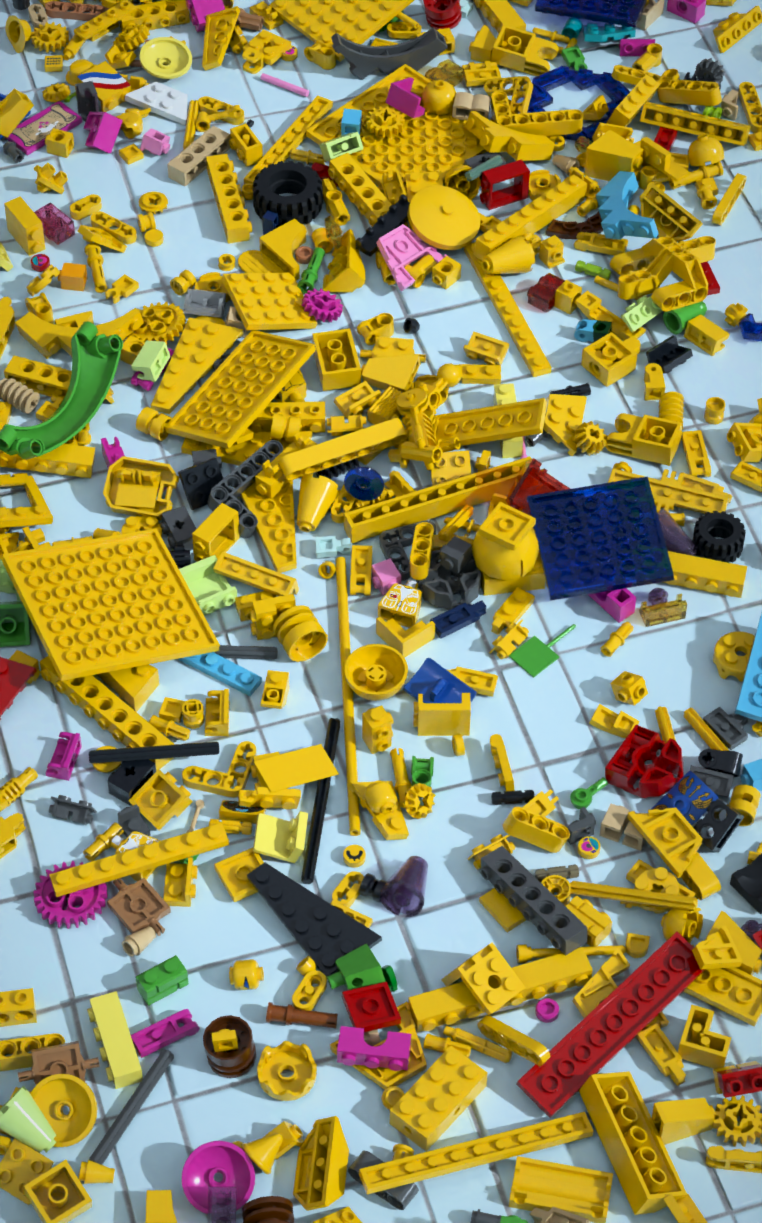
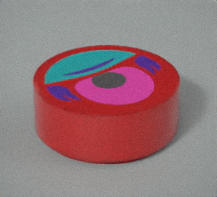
M37 254L31 258V266L35 271L42 272L50 265V259L45 254Z

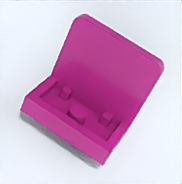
M186 0L196 32L205 31L206 15L225 10L222 0Z

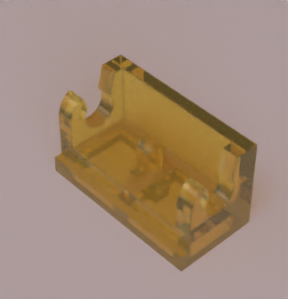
M677 594L675 601L647 606L646 601L642 602L639 612L646 627L685 619L687 602L686 600L682 601V594Z

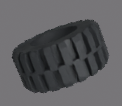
M280 161L275 165L273 163L268 168H263L253 181V206L256 214L262 219L267 211L277 213L278 227L294 218L300 224H308L319 215L322 209V180L318 173L308 165L304 166L303 163H294L293 161L286 163ZM283 193H293V194H297V195H294V196H281L280 194H283Z

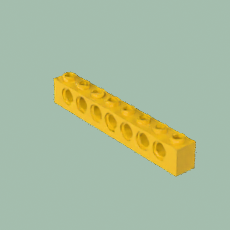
M49 656L40 661V674L42 678L47 682L50 681L59 693H64L68 696L72 704L81 707L89 718H94L103 730L107 729L117 742H122L127 748L174 745L173 742L93 675L60 681ZM173 758L149 760L155 763L157 771Z

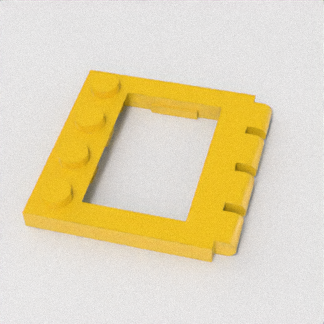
M27 473L12 474V477L10 474L0 475V487L23 485L32 506L0 508V528L52 524L53 516L33 476H28Z

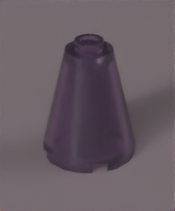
M661 509L654 516L655 519L652 523L649 522L639 538L642 544L651 548L695 556L697 553L695 551L696 545L665 509Z
M409 857L382 886L380 891L382 896L381 902L393 914L399 915L403 913L407 914L406 917H412L422 910L428 874V863L422 857Z

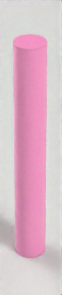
M265 73L261 75V80L305 97L309 95V90Z

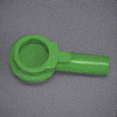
M602 777L587 789L578 788L574 790L570 796L571 803L577 809L587 808L592 802V796L608 785V781Z

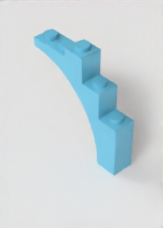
M619 171L596 194L599 204L598 210L602 219L601 225L605 237L608 239L621 240L624 236L654 239L659 235L653 218L639 216L627 209L631 197L639 188L634 172Z

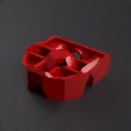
M639 725L634 726L605 767V778L609 784L641 798L656 797L667 793L684 776L682 749L677 742L669 738L665 744V741L661 740L659 733ZM661 750V754L657 756L656 752ZM652 760V764L645 765L644 762ZM638 778H641L639 788L634 789L633 785Z

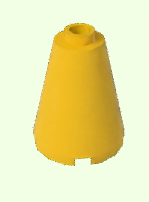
M523 236L514 237L485 255L481 262L482 269L488 274L528 273L532 271L533 268L531 266L535 263L532 245L526 243L524 240L526 238Z
M307 474L301 479L296 524L303 532L314 531L339 495L340 489L337 490L338 485L327 477L319 475V478L312 477L313 474Z

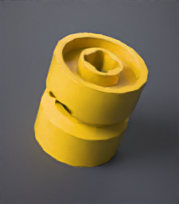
M145 407L138 415L136 429L163 441L169 435L165 430V426L172 418L163 413L159 414L158 411L150 407Z
M274 413L269 439L280 440L282 437H285L286 442H294L293 436L300 430L301 418L290 416L287 420L282 414Z
M749 785L735 786L731 802L729 803L730 806L745 816L738 826H750L754 823L760 802V792Z

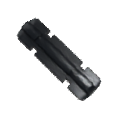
M521 790L504 791V794L493 792L491 800L493 805H501V802H504V804L522 803V801L528 803L535 795L533 790H524V792Z

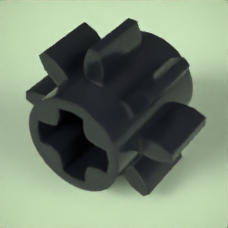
M174 546V551H169L178 569L191 564L190 550H184V546Z

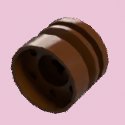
M232 1015L221 1016L213 1020L206 1027L203 1043L208 1064L213 1072L221 1077L236 1078L246 1074L254 1066L257 1057L252 1030L246 1021ZM222 1029L235 1030L239 1049L215 1052L212 1033Z
M279 1196L253 1199L242 1207L243 1223H294L293 1203L289 1199Z

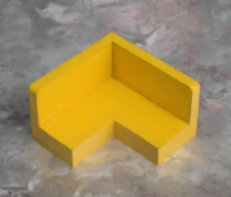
M381 617L376 618V634L388 646L399 651L405 658L435 639V623L431 621L425 624L421 620L405 631L393 618L385 622Z

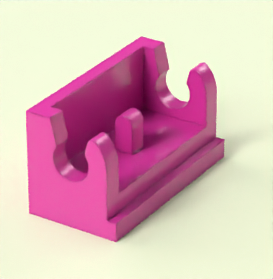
M114 437V443L108 445L109 443L106 438L101 439L102 454L108 469L119 458L125 456L117 437Z
M60 732L59 737L61 738H58L51 762L47 765L46 776L69 781L82 747L80 733Z

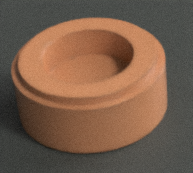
M307 246L297 248L295 251L296 261L301 264H308L310 262L313 250Z

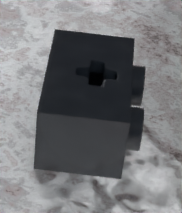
M149 759L123 761L120 768L116 772L111 773L108 778L109 794L131 805L128 800L156 772L155 763Z

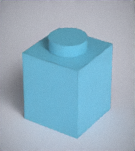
M762 759L745 764L741 775L743 785L752 786L758 791L762 790Z

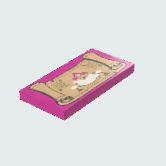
M58 101L17 125L8 138H5L8 141L14 142L17 148L26 155H29L45 145V138L53 128L68 132L83 123L81 116L61 101Z

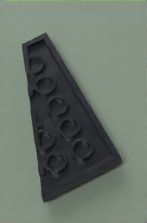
M266 862L247 874L251 884L306 954L314 960L320 972L324 973L326 978L338 972L335 963L338 958L365 944L371 949L382 941L380 935Z

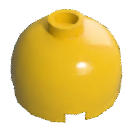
M444 80L429 82L423 89L421 97L422 107L427 112H430V110L435 111L437 115L453 111L456 95L455 88Z
M707 134L698 136L697 140L693 141L689 146V163L691 166H706V162L711 161V164L723 160L724 149L722 144L716 138L708 137Z
M457 165L446 173L444 186L455 189L472 200L479 193L478 190L481 186L480 177L467 181L465 173L473 168L468 165Z
M697 907L695 911L672 908L667 914H664L661 926L663 927V935L666 941L676 932L689 943H691L694 936L698 939L703 926V915L699 914L701 909Z

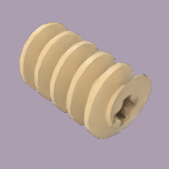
M4 378L0 381V399L12 404V406L23 413L29 414L35 409L40 399L38 392H34L30 388L28 389L26 385L16 382L14 378L9 380Z

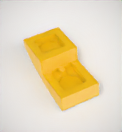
M599 704L589 724L610 734L627 738L634 726L638 725L640 721L623 711L616 714Z

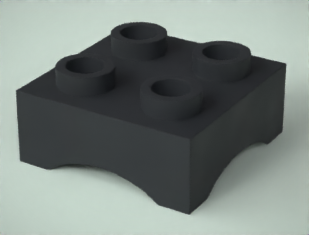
M762 853L749 865L734 872L730 880V885L760 914H762Z

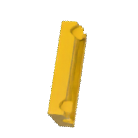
M517 1156L509 1207L532 1211L535 1207L545 1211L556 1207L587 1218L590 1222L606 1223L613 1173Z

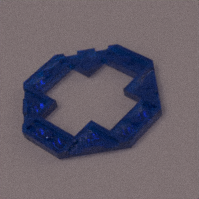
M560 66L533 78V90L527 113L546 112L543 107L553 104V97L547 91L570 81L581 91L597 85L613 100L607 103L609 111L606 115L608 118L585 128L582 127L580 133L561 135L564 139L574 141L586 138L593 143L592 137L599 123H607L615 108L630 93L620 81L615 80L611 73L607 72L595 74L593 70L579 68V71L570 70L569 67Z

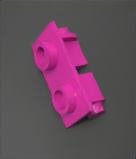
M621 39L619 42L620 56H642L647 51V46L655 43V39Z

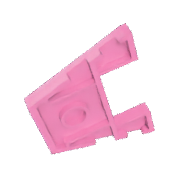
M404 224L382 236L376 242L401 291L415 282L414 278L404 268L406 265L423 255H431L437 263L448 256L446 254L443 256L437 252L438 248L427 245L414 231Z

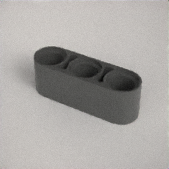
M364 1150L348 1168V1173L353 1179L362 1184L359 1169L385 1162ZM410 1183L375 1192V1194L395 1208L404 1210L418 1193L419 1189L415 1183Z

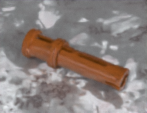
M269 1002L266 1023L271 1021L282 1022L287 1026L292 1025V1023L336 1029L338 1014L294 1009V1006L290 1004L288 1006H279Z

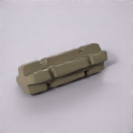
M574 864L568 865V868L566 866L547 868V870L544 868L535 870V878L539 882H542L544 878L551 875H560L566 879L568 876L569 878L579 877V868Z

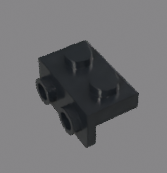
M674 335L646 352L648 363L659 364L664 374L671 372L673 368L685 363L687 359L693 356L691 349L678 345L677 337Z

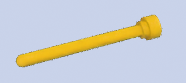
M526 944L516 946L517 963H527L532 958H545L562 953L556 948L532 949L527 947ZM623 945L583 947L586 956L612 955L617 949H620L623 954L626 952V947Z

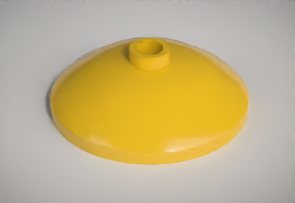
M55 1074L40 1081L31 1091V1096L56 1133L54 1147H68L77 1144L93 1129L97 1118V1101L91 1088L82 1079L70 1074ZM64 1106L69 1107V1113L67 1115L63 1113Z

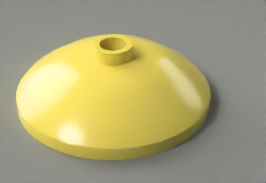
M158 37L151 39L140 50L139 59L142 67L146 72L157 78L174 79L181 77L188 72L192 64V54L189 48L174 38Z

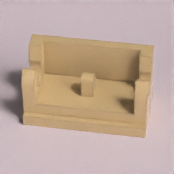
M649 0V4L640 13L638 11L633 13L630 24L645 31L663 14L664 0H658L657 3L654 0Z

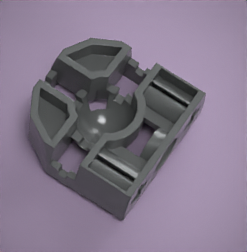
M440 550L432 551L428 576L423 580H416L418 588L422 592V598L435 607L446 608L447 610H451L465 602L470 604L479 596L482 586V574L476 566L473 553L472 559L457 574L441 566V561L438 562L441 559ZM451 576L458 577L457 581L451 579ZM460 593L462 599L459 603L453 601L454 594Z

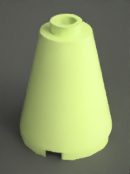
M22 1086L0 1108V1129L40 1153L44 1150L47 1153L56 1143L54 1140L56 1133L28 1089Z

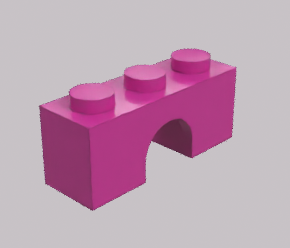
M596 560L579 569L578 586L618 623L635 612L636 596L623 585L614 589L609 583L608 571Z
M341 1026L337 1047V1062L348 1066L356 1064L364 1065L368 1068H389L393 1071L408 1070L411 1034L388 1031L387 1039L382 1045L370 1046L364 1041V1028Z

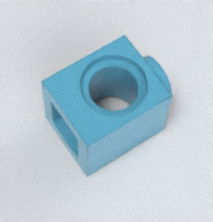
M344 109L341 122V136L351 132H358L360 135L362 110Z

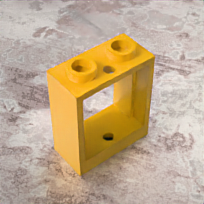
M221 503L192 533L194 560L196 562L213 555L218 559L222 552L226 553L240 538L238 511Z

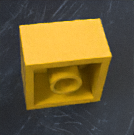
M64 1160L24 1186L25 1195L43 1223H68L92 1207V1199L67 1160Z

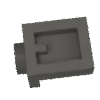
M137 804L126 807L118 812V823L122 827L121 829L124 830L126 838L134 831L150 836V830L141 817Z
M585 807L580 808L579 820L573 821L567 826L570 832L568 838L570 845L580 841L583 837L594 835L596 820L593 814L588 813Z

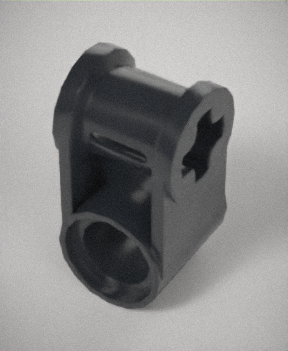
M705 749L699 754L698 761L705 769L739 777L743 754L735 751Z

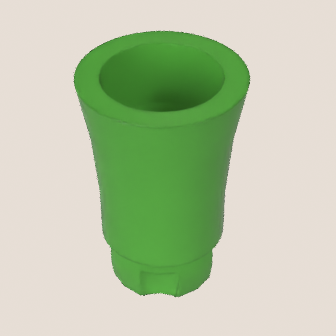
M701 301L664 312V323L671 333L679 334L686 328L689 320L700 314L704 316L707 306Z

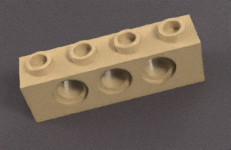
M213 125L185 150H182L178 156L170 160L167 164L168 178L183 186L188 185L207 169V156L224 154L230 149V134Z

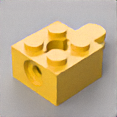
M610 332L583 349L581 365L608 387L636 370L637 355L640 353L641 346L640 341L634 337H629L622 341L614 333Z

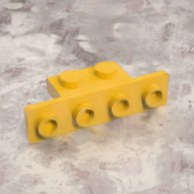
M124 0L74 29V34L83 40L89 39L93 42L119 27L118 21L135 12L137 7L128 0Z
M754 6L747 13L739 14L734 12L730 14L729 18L720 22L713 30L720 53L727 51L762 23V13L759 6Z
M644 137L634 143L644 149L643 160L675 181H680L689 176L690 172L671 160V152L648 137Z

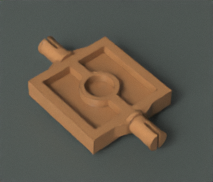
M121 878L115 879L113 884L118 888L119 892L107 901V905L132 934L150 926L158 936L161 933L163 934L165 928L158 921L171 913L169 905L145 878L130 885H126Z
M78 1041L31 1050L33 1059L32 1070L18 1072L19 1082L34 1079L37 1085L40 1081L51 1075L70 1074L85 1082L86 1069L100 1067L99 1059L97 1057L84 1060L80 1053Z

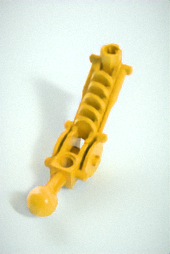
M452 363L442 365L437 371V381L433 385H426L425 382H420L417 388L404 392L397 399V410L400 415L404 416L402 417V422L407 429L410 441H405L401 445V456L406 459L423 461L427 470H432L434 468L433 463L438 464L442 460L443 451L441 447L436 445L433 425L436 421V409L443 403L441 391L445 387L456 386L461 379V371L456 365Z

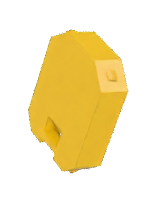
M122 456L109 466L103 495L106 498L107 506H110L115 513L132 516H155L161 521L162 513L171 511L173 508V503L170 500L173 488H177L180 477L176 475L170 464ZM118 470L161 472L160 488L154 509L115 506L120 480L117 478ZM164 487H167L165 499H161Z

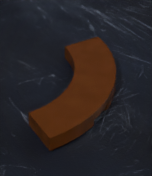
M598 211L594 216L588 218L587 221L581 223L553 219L546 230V236L552 237L556 235L559 239H577L576 237L579 232L599 234L603 232L600 213Z

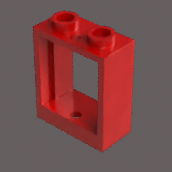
M521 159L482 172L480 200L482 204L486 205L488 210L528 198L530 170ZM514 178L513 186L492 192L493 184Z

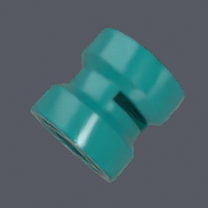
M569 18L561 35L568 36L570 39H577L583 28L582 22L578 18Z

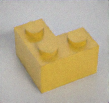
M691 1005L678 1053L683 1060L713 1069L724 1067L731 1042V1037L710 1031L714 1011Z

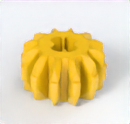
M592 421L584 422L574 431L573 442L577 443L576 448H580L582 453L586 452L588 456L596 455L606 446L607 435L603 434L604 429H600L599 424L594 425Z

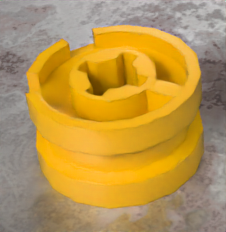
M551 875L542 880L541 883L552 894L554 892L557 893L554 896L563 905L569 904L571 885L566 878L560 875Z

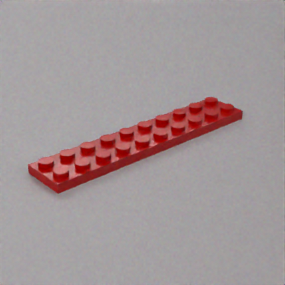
M676 932L549 1051L551 1057L542 1066L535 1064L517 1081L516 1085L551 1118L580 1090L591 1075L597 1074L706 970H700L692 952L694 947Z

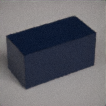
M267 211L262 217L263 235L278 228L277 213Z

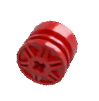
M423 0L426 20L430 27H434L436 30L444 28L453 29L459 24L462 16L460 0Z

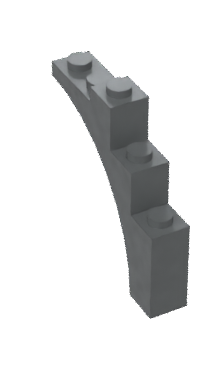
M434 27L410 41L390 46L361 45L349 41L337 33L331 37L332 47L335 52L341 53L350 64V72L362 80L377 68L380 72H385L387 75L404 64L419 71L448 48L444 36Z

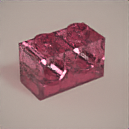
M51 202L34 212L42 221L43 233L57 245L75 235L74 221Z

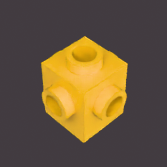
M623 671L610 683L616 700L635 706L648 694L643 677Z

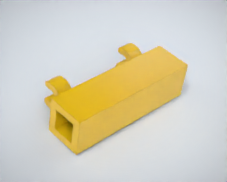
M300 431L293 436L294 442L272 462L267 460L262 464L263 470L255 476L256 490L261 495H266L272 499L290 482L286 480L278 465V460L287 454L317 445V443L310 440L308 436L302 435Z

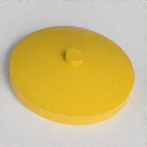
M430 186L423 188L413 196L408 206L407 217L414 233L425 243L439 249L457 250L464 248L474 241L480 229V215L476 206L463 193L450 187Z

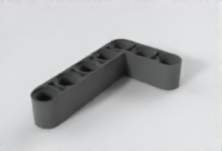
M268 441L215 485L208 497L207 504L212 511L221 503L238 511L239 533L242 538H250L254 534L258 520L237 497L255 482V476L263 470V463L267 460L272 462L283 452V446L279 441Z

